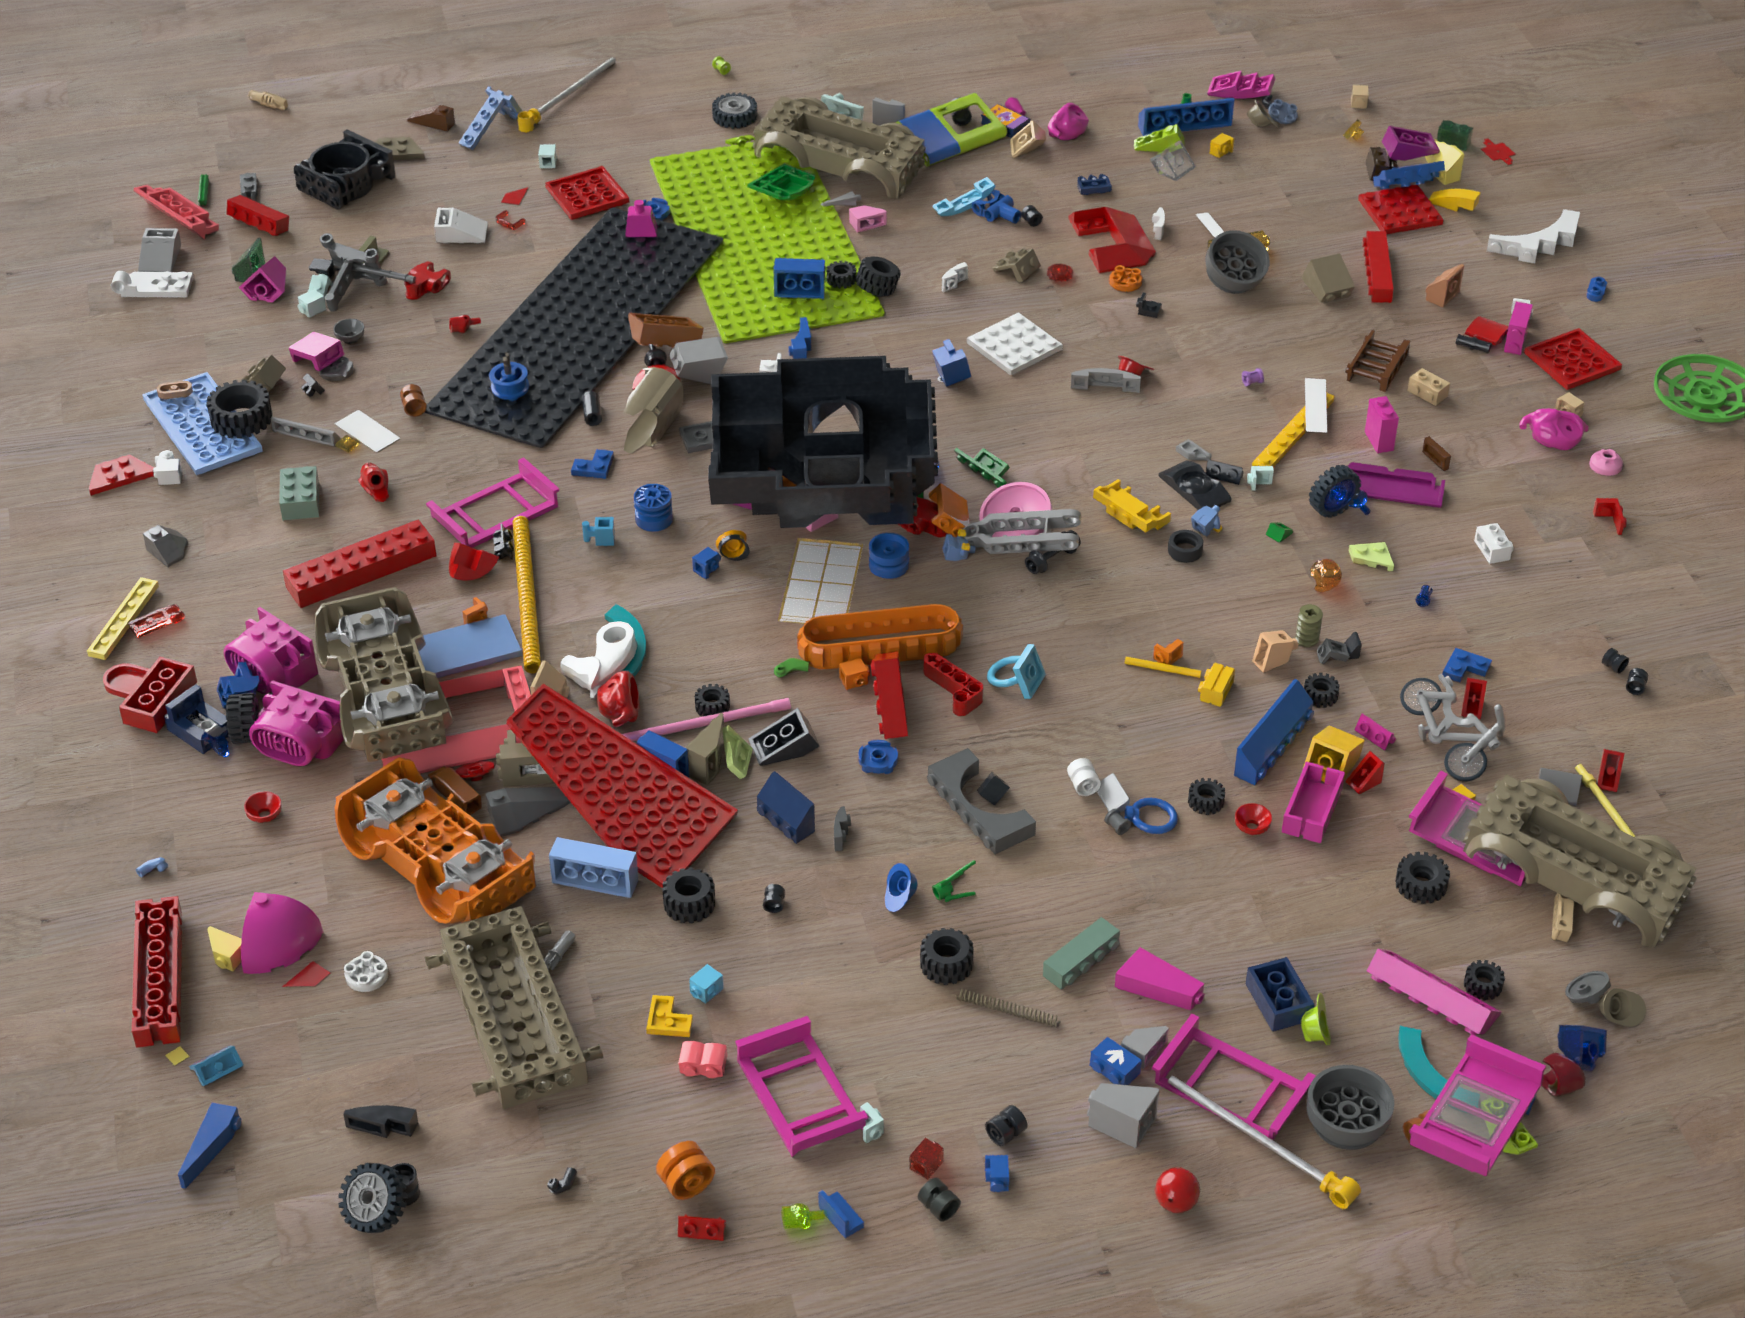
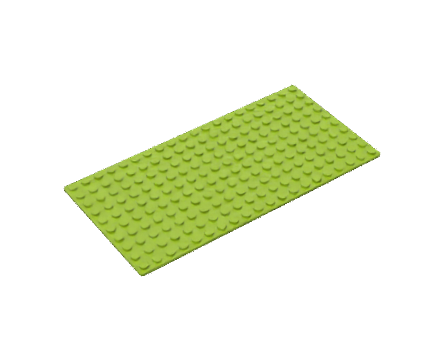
M747 142L745 144H733L726 147L702 149L695 152L671 154L663 157L658 156L650 159V165L664 199L668 202V206H670V214L674 224L723 237V243L695 274L723 343L727 344L796 332L800 329L801 317H807L809 329L878 318L885 315L877 295L861 289L857 282L854 285L851 284V287L846 286L845 289L843 287L838 289V286L834 288L833 285L830 286L827 283V266L830 263L834 264V261L839 263V260L851 262L852 265H855L857 276L861 261L834 205L821 206L822 202L831 199L817 170L812 167H800L797 158L788 149L777 145L773 149L764 146L761 150V158L754 155V142ZM784 163L815 175L812 187L804 195L791 201H782L747 187L752 181ZM775 258L825 260L824 299L774 297L773 270Z

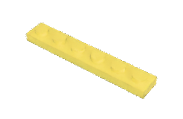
M146 578L139 579L87 650L89 657L102 660L108 658L158 589V581Z

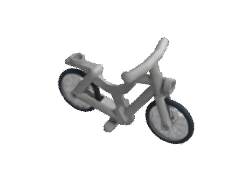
M1442 673L1438 675L1446 692H1442L1439 685L1428 678H1415L1407 682L1401 690L1400 700L1403 707L1409 713L1419 716L1424 715L1428 726L1418 725L1421 740H1426V734L1429 733L1428 738L1434 744H1439L1443 740L1477 742L1476 744L1459 743L1450 748L1445 756L1444 765L1448 774L1456 780L1472 781L1479 778L1487 767V757L1483 750L1487 746L1490 750H1494L1501 744L1496 736L1502 737L1505 731V717L1502 706L1500 704L1495 705L1494 710L1497 723L1491 729H1488L1472 713L1468 714L1467 718L1464 719L1453 714L1451 704L1456 703L1457 695L1451 688L1453 682L1449 676L1444 677ZM1443 703L1445 718L1437 727L1432 713ZM1452 724L1466 728L1475 726L1482 734L1447 733V730Z

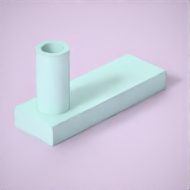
M837 93L834 96L826 94L821 96V101L832 112L863 121V106L844 101L841 93Z

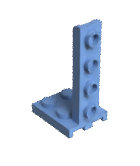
M488 86L486 93L489 97L459 141V144L474 150L498 112L503 115L507 114L515 120L518 119V114L523 111L512 95L508 97L502 91H493Z

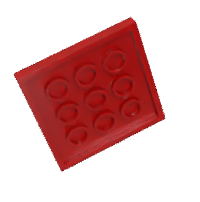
M604 166L545 182L548 192L571 220L630 203L628 195Z
M1418 184L1359 194L1358 200L1379 230L1386 231V235L1443 225L1444 219Z
M1580 328L1525 347L1524 351L1531 360L1566 390L1622 369V364Z

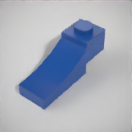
M807 317L800 318L799 332L795 339H791V346H788L789 356H792L793 359L807 358V351H811V334Z

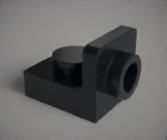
M1143 292L1141 298H1138L1136 302L1138 315L1158 318L1162 309V303L1147 301L1146 293Z

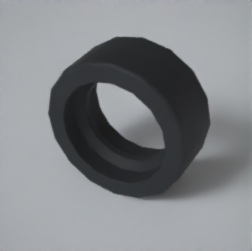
M1178 530L1169 538L1168 553L1178 562H1194L1202 556L1203 538L1192 530ZM1187 543L1193 545L1194 548L1183 549L1176 545Z

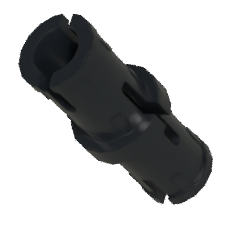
M1458 334L1455 343L1456 345L1468 347L1470 350L1475 349L1486 353L1490 352L1492 345L1491 342L1479 340L1477 337L1471 338Z

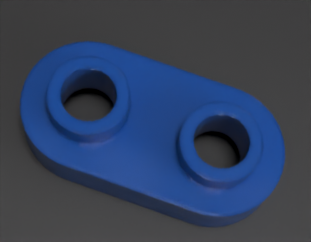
M1602 277L1592 278L1586 297L1590 301H1601L1606 291L1607 281Z

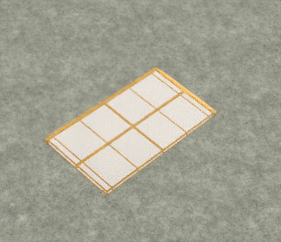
M798 538L778 621L805 624L806 621L814 617L849 613L863 544Z

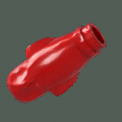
M366 462L361 468V477L358 481L363 489L374 497L375 501L384 502L389 497L387 470L381 469L373 463Z

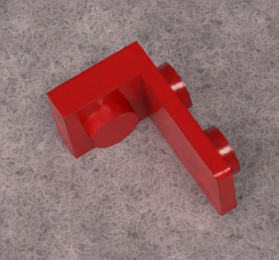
M1596 498L1593 509L1594 517H1613L1617 534L1622 535L1623 528H1626L1627 520L1626 517H1623V507L1619 504L1618 498Z

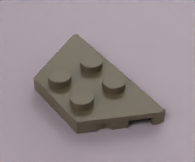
M411 137L379 138L375 142L392 150L393 160L425 159L423 150Z

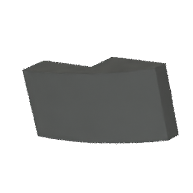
M845 806L840 807L834 821L835 851H843V842H846L848 826H851L850 814H846Z

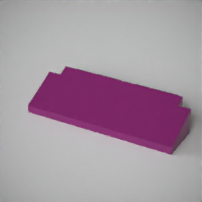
M1355 462L1346 465L1361 479L1358 497L1437 508L1442 507L1445 480L1441 481L1440 486H1436V478L1432 473L1399 468L1392 472L1388 471V468L1385 466ZM1346 480L1337 483L1334 486L1333 493L1339 494Z

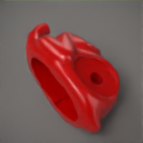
M629 671L617 672L597 691L599 712L604 717L610 719L615 728L628 721L633 723L638 718L639 691L635 678Z

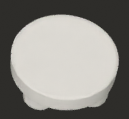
M370 951L363 952L361 956L354 958L344 967L346 983L356 991L368 992L376 990L388 978L386 962L379 956L373 955Z

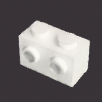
M1498 523L1477 527L1474 541L1489 564L1510 560L1513 544L1508 540L1504 530L1500 528Z

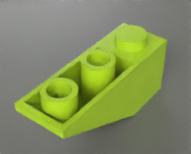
M1178 124L1170 125L1165 129L1154 131L1147 136H1141L1134 140V150L1173 152L1184 147L1185 138Z

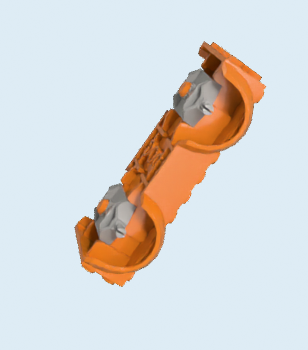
M398 757L335 797L336 824L346 848L359 859L375 860L381 858L414 884L421 905L439 923H464L499 913L536 887L534 853L530 851L525 860L519 857L510 848L512 847L511 841L509 839L504 841L493 824H481L454 804L455 798L452 793L447 800L438 795L431 788L433 785L431 780L428 778L424 780L415 763L410 759ZM426 825L427 829L424 831H417L416 826ZM445 845L454 847V849L449 852H445L442 850V848Z

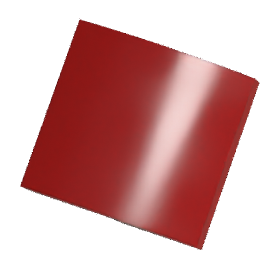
M1478 316L1468 326L1465 335L1477 337L1479 340L1497 345L1501 343L1503 336L1507 334L1509 326Z

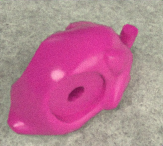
M1067 103L1054 114L1049 122V136L1060 140L1075 139L1085 132L1089 119L1078 105Z
M1543 408L1524 416L1519 426L1520 429H1526L1527 424H1530L1534 440L1548 448L1554 447L1558 450L1574 448L1581 441L1584 432H1587L1589 429L1588 425L1577 414Z

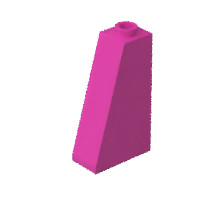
M1141 947L1124 963L1115 976V987L1190 1011L1196 1004L1199 1005L1205 996L1203 993L1204 983Z

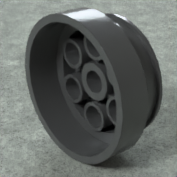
M1237 230L1226 231L1217 235L1211 242L1205 256L1206 271L1211 282L1222 291L1232 294L1244 293L1262 282L1269 269L1270 258L1265 246L1253 235Z
M1355 1065L1333 1066L1320 1072L1311 1082L1306 1104L1307 1114L1316 1133L1328 1144L1347 1150L1362 1149L1373 1144L1389 1128L1394 1110V1096L1383 1078L1369 1069Z

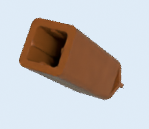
M443 766L428 774L435 788L447 799L452 793L455 798L454 804L469 815L482 808L481 796L451 767L446 768Z

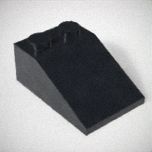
M799 708L748 738L760 766L803 757L820 747L808 719Z

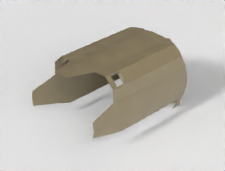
M645 366L643 368L645 370L644 378L628 398L624 413L632 416L640 411L642 413L628 430L623 449L627 453L635 452L642 445L650 447L656 445L681 412L684 398L683 385L677 377L665 369Z

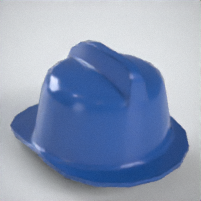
M903 863L894 865L887 876L885 905L890 912L902 909L917 890L918 882L916 876Z

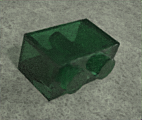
M1443 120L1438 128L1437 141L1446 142V145H1454L1458 149L1466 151L1471 144L1473 127Z

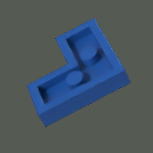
M596 449L593 460L575 459L571 468V475L606 479L614 458V451Z
M1455 648L1442 675L1444 677L1449 676L1451 680L1459 683L1466 671L1485 677L1492 660Z

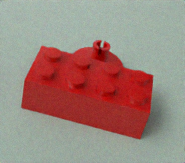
M160 656L150 669L130 663L115 665L105 672L103 683L108 693L126 698L119 706L123 724L158 733L165 724L166 705L197 684V678L193 665Z

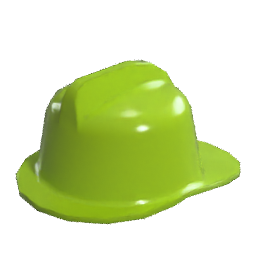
M1319 993L1317 1006L1305 1012L1301 1020V1027L1306 1041H1324L1329 1046L1331 1038L1327 1025L1326 1006L1322 993Z

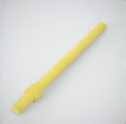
M1578 764L1575 769L1579 775H1582L1584 785L1590 788L1619 829L1635 837L1634 833L1598 787L1593 775L1588 773L1582 764Z

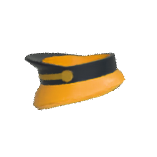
M730 530L724 532L716 540V548L720 551L722 557L733 561H740L747 558L750 553V548L746 543L747 535L743 531Z

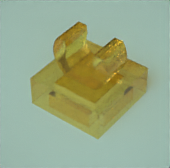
M1357 119L1343 136L1348 139L1352 135L1353 139L1357 141L1364 133L1361 128H1358L1362 122Z

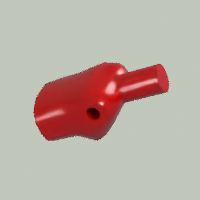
M468 315L449 319L451 333L459 332L463 334L469 329L470 325L481 324L480 317L470 318Z

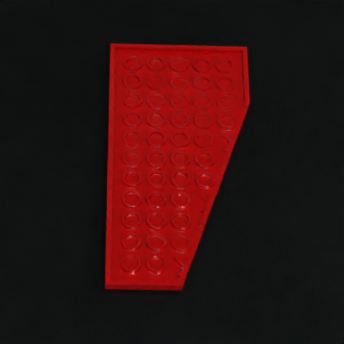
M544 683L507 719L506 724L605 845L611 848L636 852L638 873L663 888V882L666 881V877L668 875L672 876V872H679L683 868L687 870L737 815L738 809Z

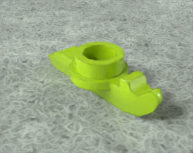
M744 135L727 139L725 143L729 145L745 144L747 141L755 140V137Z

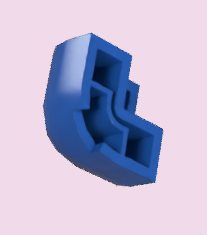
M238 662L235 676L219 678L217 693L224 709H226L229 695L255 693L256 695L259 676H252V671L248 669L246 662Z

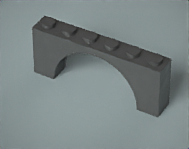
M969 748L928 766V783L935 787L941 798H944L949 803L951 809L960 815L962 821L970 826L973 833L979 836L985 847L994 854L1035 836L1036 821L1025 809L1008 814L989 813L974 807L965 799L962 794V788L967 781L979 774V759Z

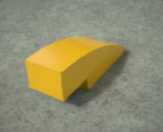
M1445 189L1433 192L1428 199L1433 205L1456 212L1460 207L1473 211L1479 203L1480 192L1467 189Z

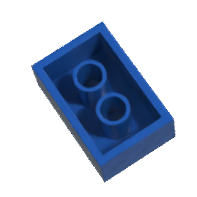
M775 258L773 270L774 297L824 299L825 260Z

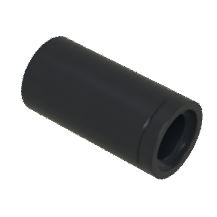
M588 391L582 396L584 420L589 426H597L602 422L599 395L594 391Z

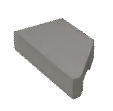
M1189 439L1176 446V452L1188 460H1211L1212 455Z

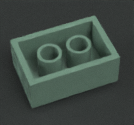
M316 466L280 469L279 504L282 520L319 517V478Z

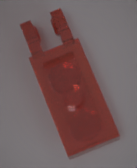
M173 604L132 620L128 625L135 636L140 638L169 624L179 623V621L184 619L185 614L179 610L178 605Z

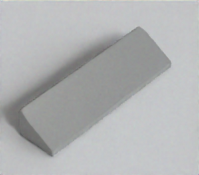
M271 417L273 432L335 447L341 440L335 431Z

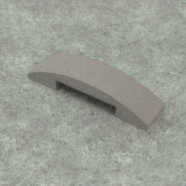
M1084 369L1071 373V389H1088V385L1122 387V392L1139 393L1141 377L1116 369Z

